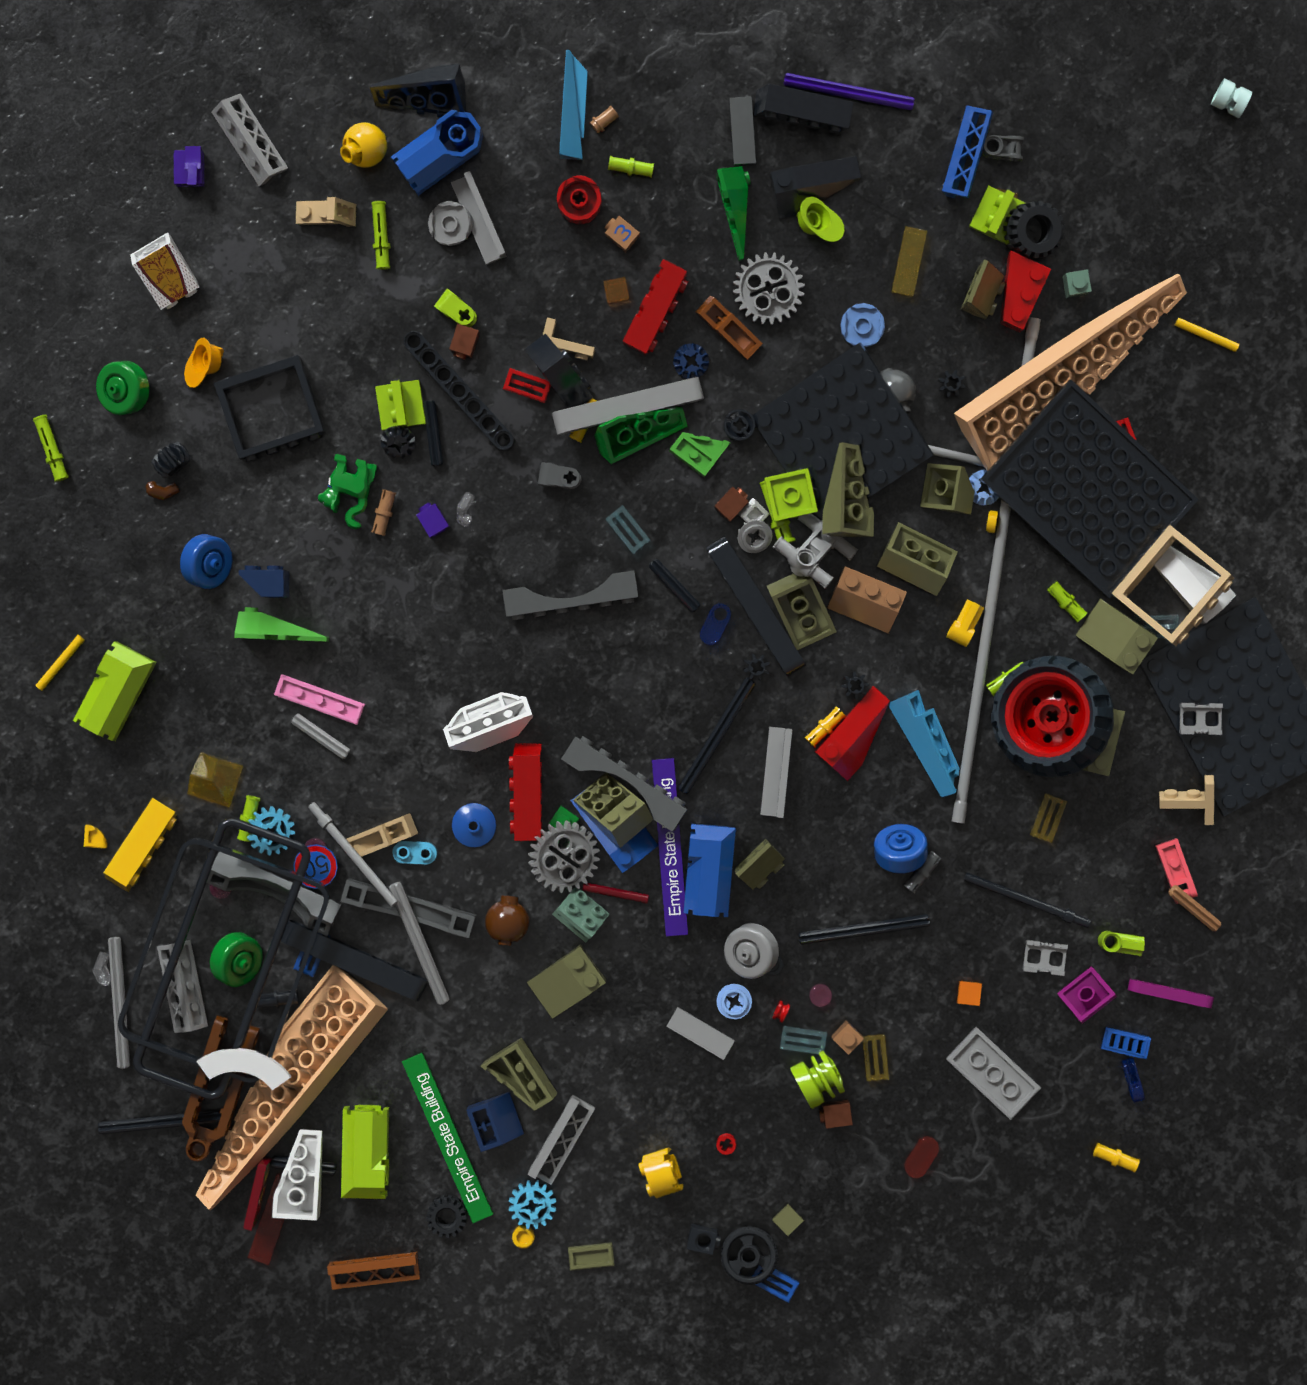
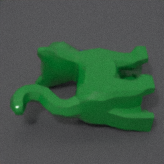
M336 454L334 461L337 463V466L329 477L328 488L318 495V501L325 507L333 510V513H337L341 493L357 498L358 505L348 510L345 514V521L350 528L359 529L361 524L354 520V516L364 512L366 509L370 486L375 479L378 466L357 459L355 463L358 468L356 474L347 473L346 456Z

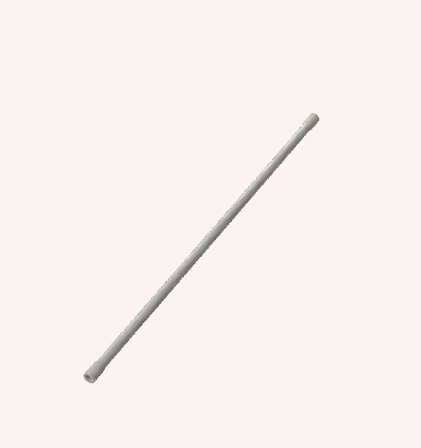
M1028 318L1022 366L1034 358L1041 322L1039 318ZM1002 500L957 796L952 815V822L965 823L967 797L1011 508Z

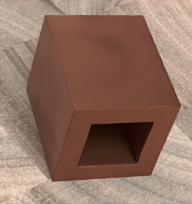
M457 324L449 348L451 352H454V357L466 360V357L472 358L480 335L479 330Z
M732 487L714 508L731 522L748 504L749 501L746 499L748 495L740 487L737 489Z
M849 1100L822 1104L823 1109L819 1110L820 1122L825 1123L826 1128L853 1125Z

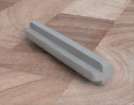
M296 714L292 719L291 723L340 758L345 759L349 754V748L302 715Z

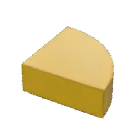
M86 824L84 847L107 848L104 834L95 826Z

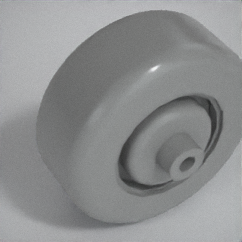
M750 923L742 925L730 933L724 945V955L727 964L737 975L748 979H755L773 969L778 960L779 948L774 935L767 928L759 924Z

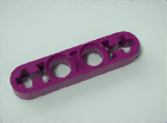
M1136 979L1129 980L1127 989L1141 994L1206 1008H1212L1214 1001L1212 996Z

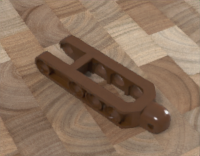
M217 1015L203 1056L220 1050L227 1029L228 1018ZM250 1025L242 1048L255 1049L260 1028ZM199 1067L194 1085L207 1089L210 1080L201 1067ZM233 1078L231 1086L227 1089L228 1096L225 1105L220 1111L222 1114L218 1127L214 1130L201 1127L197 1122L204 1098L194 1094L190 1095L182 1124L189 1135L186 1154L191 1160H204L209 1154L212 1142L228 1134L244 1081Z

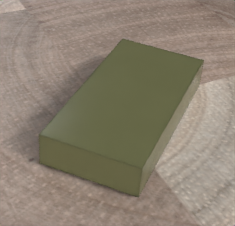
M612 1242L568 1247L570 1271L614 1266Z

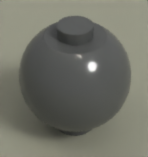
M888 368L881 371L886 382L909 415L911 413L910 406L916 398V386L913 379L907 373L900 370Z

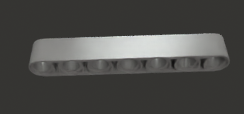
M699 377L555 411L552 413L557 435L599 426L618 416L673 408L703 400L704 396Z

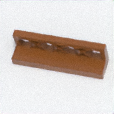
M417 1252L329 1262L327 1266L328 1275L331 1277L332 1290L420 1279ZM414 1265L415 1274L405 1275L399 1269L403 1266ZM391 1268L394 1270L392 1275L386 1278L378 1273L379 1269ZM361 1271L373 1273L368 1280H361L355 1275ZM347 1273L350 1275L347 1282H336V1274Z

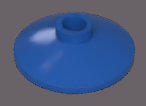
M470 803L462 806L455 813L452 820V830L456 839L463 845L480 847L488 843L494 836L496 820L491 810L486 806ZM474 821L477 823L478 827L476 830H472L469 827L470 822Z

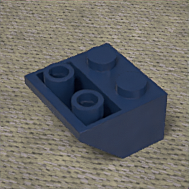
M245 566V570H239V575L261 597L289 598V571L283 570V566H267V570H261L260 566Z
M510 1092L467 1107L466 1111L481 1152L503 1145L524 1134Z

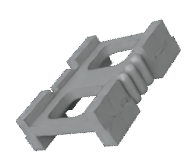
M1181 703L1179 733L1222 735L1223 704L1209 703L1207 706H1195V703ZM1185 711H1194L1196 713V724L1194 726H1185L1183 724V713ZM1207 712L1218 713L1217 726H1207L1205 724Z
M1026 940L1023 971L1037 973V970L1050 972L1052 975L1064 976L1068 945ZM1029 949L1041 951L1038 964L1027 961ZM1052 951L1062 952L1061 966L1049 964Z

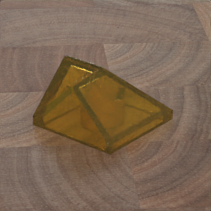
M200 752L190 774L187 794L230 807L243 765Z

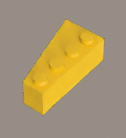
M152 798L103 872L105 878L129 892L131 887H134L139 880V874L143 868H146L152 860L151 855L154 850L159 849L165 839L163 836L167 829L170 831L177 821L175 819V811Z

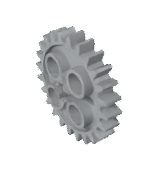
M765 252L763 259H760L758 254H756L755 262L748 258L747 263L749 266H740L743 273L736 272V276L740 281H733V285L739 287L733 290V294L739 295L735 299V303L742 302L739 311L746 309V318L751 314L754 315L753 322L761 318V325H764L765 320L769 319L770 325H773L774 319L777 318L778 322L782 323V316L784 315L787 319H790L789 311L797 312L794 304L801 305L802 303L797 297L804 296V293L799 291V289L803 288L805 284L798 283L803 275L795 274L799 268L790 267L792 260L785 263L784 255L778 260L776 259V253H773L772 258H768V254ZM777 269L781 272V278L773 280L770 278L769 272ZM751 277H757L761 284L753 288L748 284V280ZM787 281L786 285L773 288L772 294L764 291L754 297L750 296L753 292L764 290L765 284L772 287L780 282ZM778 291H787L789 298L786 301L779 300L777 298ZM765 298L768 301V306L761 309L757 307L756 300Z
M566 820L564 826H562L557 821L556 828L548 824L549 831L546 832L541 829L540 831L543 836L541 838L535 836L534 838L538 843L530 845L535 850L528 853L531 858H534L528 862L530 866L534 867L531 873L537 875L535 879L538 882L542 881V886L545 888L549 886V889L553 892L557 888L560 893H563L564 887L571 892L573 885L580 889L579 882L582 881L587 884L585 877H593L590 870L598 868L593 864L594 861L600 860L599 857L594 855L600 851L597 847H593L597 841L591 839L593 836L591 832H586L587 829L584 826L579 828V824L576 822L571 826L570 822ZM565 837V843L562 846H558V841ZM549 846H553L564 855H567L574 862L578 863L579 867L576 868L551 851ZM579 849H583L582 855L575 858V853ZM553 856L552 862L545 864L546 858ZM570 867V872L562 876L563 870Z

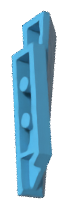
M566 50L559 155L560 159L582 160L581 139H584L588 71L573 56L570 50Z
M919 690L889 702V708L940 796L944 797L956 793L957 789L954 786V778L959 776L960 768L934 708L925 711Z

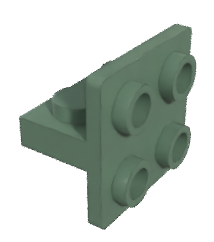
M574 887L552 915L586 943L603 924L609 913L584 891Z

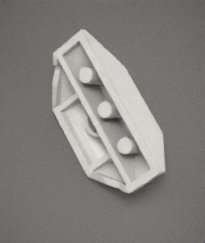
M501 692L460 708L443 730L450 749L478 752L518 736L532 719L533 715L526 697Z

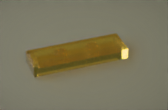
M905 226L892 293L914 296L927 234L926 230Z

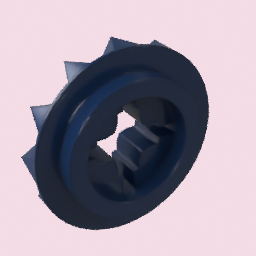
M694 343L684 344L676 351L673 363L675 370L680 376L690 379L700 377L706 372L709 358L703 347ZM697 354L695 362L699 367L690 365L685 369L687 360L683 355L691 358Z

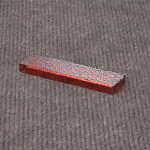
M279 1173L275 1177L248 1258L267 1265L271 1261L285 1218H272L273 1197L282 1177V1174Z

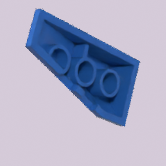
M576 797L570 800L622 873L658 846L648 830L643 828L621 848L618 847L574 802Z

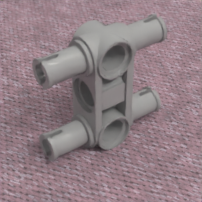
M812 513L802 515L797 520L813 531L806 542L796 549L781 536L773 545V548L788 559L791 571L795 575L811 577L825 589L834 577H831L818 566L819 562L834 548L850 561L858 549L843 537L822 534L823 520H819Z

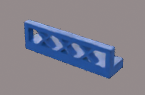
M966 106L942 192L947 197L955 198V196L969 198L993 111ZM979 114L986 115L984 124L976 128ZM976 134L979 138L978 145L969 149L972 137ZM970 155L973 160L972 166L963 171L966 158ZM962 177L967 182L964 191L957 190Z

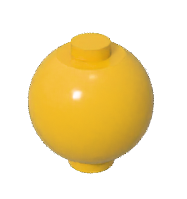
M366 122L357 123L350 127L344 135L342 147L340 148L341 157L345 162L352 163L358 167H372L378 164L386 154V136L374 124Z

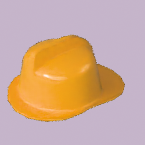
M206 338L197 340L185 366L184 376L189 387L196 388L201 384L206 375L214 374L219 370L224 353L223 348L210 344Z

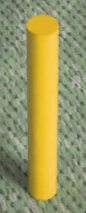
M1179 317L1175 323V326L1234 352L1239 347L1238 343Z
M80 635L75 637L35 685L38 689L43 691L85 641Z

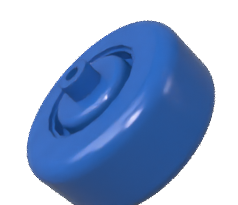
M208 534L193 537L185 545L180 558V569L185 580L191 585L204 589H213L221 585L228 577L232 567V552L228 544L223 539Z
M896 824L888 826L881 830L875 838L874 854L876 862L880 867L892 873L915 871L927 859V838L920 829L911 825Z

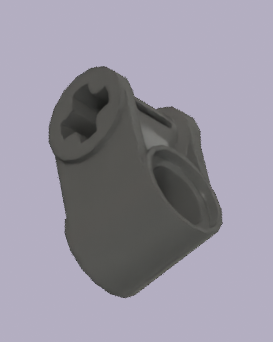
M991 135L986 138L981 154L988 159L1014 162L1023 161L1021 147L1024 137ZM988 142H993L996 145V152H990L987 149Z
M541 462L538 485L575 489L581 484V475L576 469ZM573 473V476L577 479L569 484L565 477Z

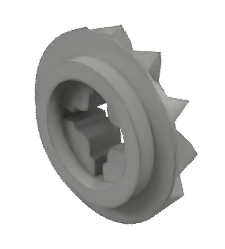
M752 519L751 522H744L743 527L738 529L737 540L744 551L759 553L770 545L772 530L763 520ZM755 531H757L760 537H754V539L751 540L749 534H754Z

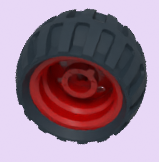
M1043 656L1022 663L1004 678L993 699L991 724L999 747L1015 765L1035 775L1062 777L1074 774L1088 767L1104 751L1113 731V703L1105 684L1089 667L1067 657ZM1061 691V698L1055 699L1054 693ZM1038 697L1040 703L1035 706L1033 705V700ZM1074 705L1079 709L1076 714L1070 712ZM1052 713H1058L1057 717L1059 719L1057 722L1050 721L1052 719V717H1050ZM1030 719H1033L1035 721V726L1033 728H1030L1028 726V721ZM1071 727L1074 731L1071 736L1066 734V728ZM1048 734H1050L1052 737V741L1050 743H1046L1044 741V738Z

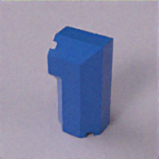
M450 110L437 120L436 125L399 150L391 158L419 196L479 153L483 133L471 113Z
M691 823V829H695V832H690L688 860L692 861V863H688L683 912L688 914L689 909L692 910L693 915L719 917V914L723 913L724 917H728L736 827Z

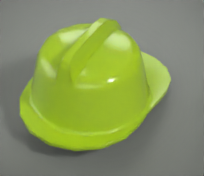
M808 197L802 201L800 211L796 216L800 228L805 233L816 234L829 242L838 241L843 237L844 224L834 211L815 197Z

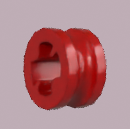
M780 1000L772 1018H778L783 1023L790 1004L784 1005L783 1001Z
M728 1133L720 1135L716 1143L717 1150L724 1155L733 1153L736 1149V1139L734 1136ZM729 1139L731 1140L730 1144L733 1143V1146L727 1147L725 1150L722 1148L723 1144L720 1145V1142Z

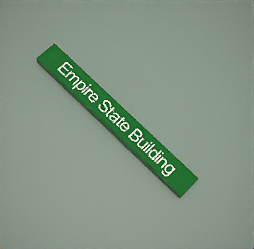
M423 1052L403 1060V1066L472 1223L493 1215L488 1199Z

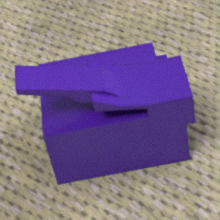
M185 146V150H174V184L177 187L205 186L204 152L201 146Z

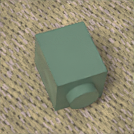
M1088 269L1069 272L1062 277L1066 298L1088 295L1092 291Z

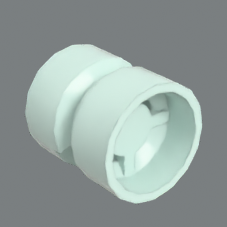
M1224 78L1212 99L1211 105L1221 110L1226 108L1229 114L1240 118L1251 98L1252 91L1244 87L1236 88L1235 83Z

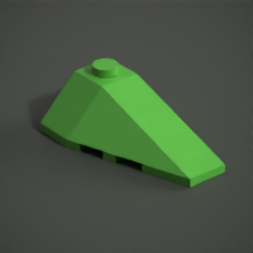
M245 607V612H238L234 638L329 642V637L269 614L258 612V608Z

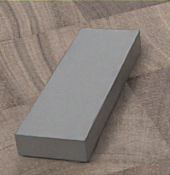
M679 1007L676 1008L666 1027L723 1060L735 1042L734 1039Z

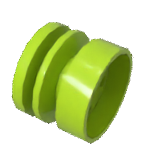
M824 1050L819 1052L823 1061L819 1064L814 1055L811 1056L812 1068L809 1069L803 1061L790 1067L811 1109L825 1103L822 1092L827 1091L832 1098L835 1097L832 1090L833 1086L836 1085L840 1094L845 1092L842 1077L833 1060L825 1054Z

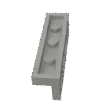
M238 94L220 101L213 109L212 114L258 186L266 184L272 176L285 172L288 169L287 165L242 95ZM237 102L242 111H236L231 104ZM244 121L253 126V131L246 128ZM256 140L263 142L266 147L265 150L258 147ZM268 159L274 160L278 168L273 169Z
M468 171L464 173L465 177L453 181L451 184L459 203L465 206L471 214L473 222L471 231L486 265L507 256L471 172Z
M769 727L760 815L776 816L778 818H783L792 729Z
M186 940L174 971L175 982L171 979L166 993L174 1033L189 1032L208 1027L191 940ZM174 944L157 946L163 975L169 961L166 950L169 949L171 955ZM175 995L179 997V1004L176 1002ZM180 1016L183 1018L184 1027H181Z
M574 1095L571 1096L528 1171L529 1176L534 1179L538 1177L552 1185L595 1107ZM578 1104L589 1110L584 1118L575 1119L574 1111ZM578 1122H582L581 1125H580L579 1128H578V1127H577V1123H578ZM574 1124L575 1135L565 1139L563 1134L565 1126ZM563 1143L565 1149L563 1156L554 1158L552 1153L554 1145ZM560 1160L556 1166L555 1161ZM552 1162L554 1172L549 1178L540 1173V1170L544 1164Z

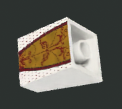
M169 233L164 234L130 255L133 267L161 310L165 307L169 309L178 303V299L183 296L186 298L197 292V288H199L198 281Z

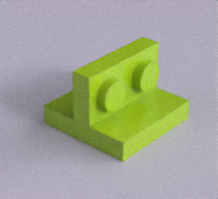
M988 185L969 227L1007 245L1009 240H1004L1007 231H1003V226L1008 224L1005 222V219L1011 216L1009 212L1012 209H1017L1016 206L1025 204V202L1014 198L1015 193L1006 190L1004 193Z
M397 380L391 381V384L375 386L382 431L392 426L411 427L426 424L420 380L406 382Z
M808 468L764 478L774 522L818 512Z

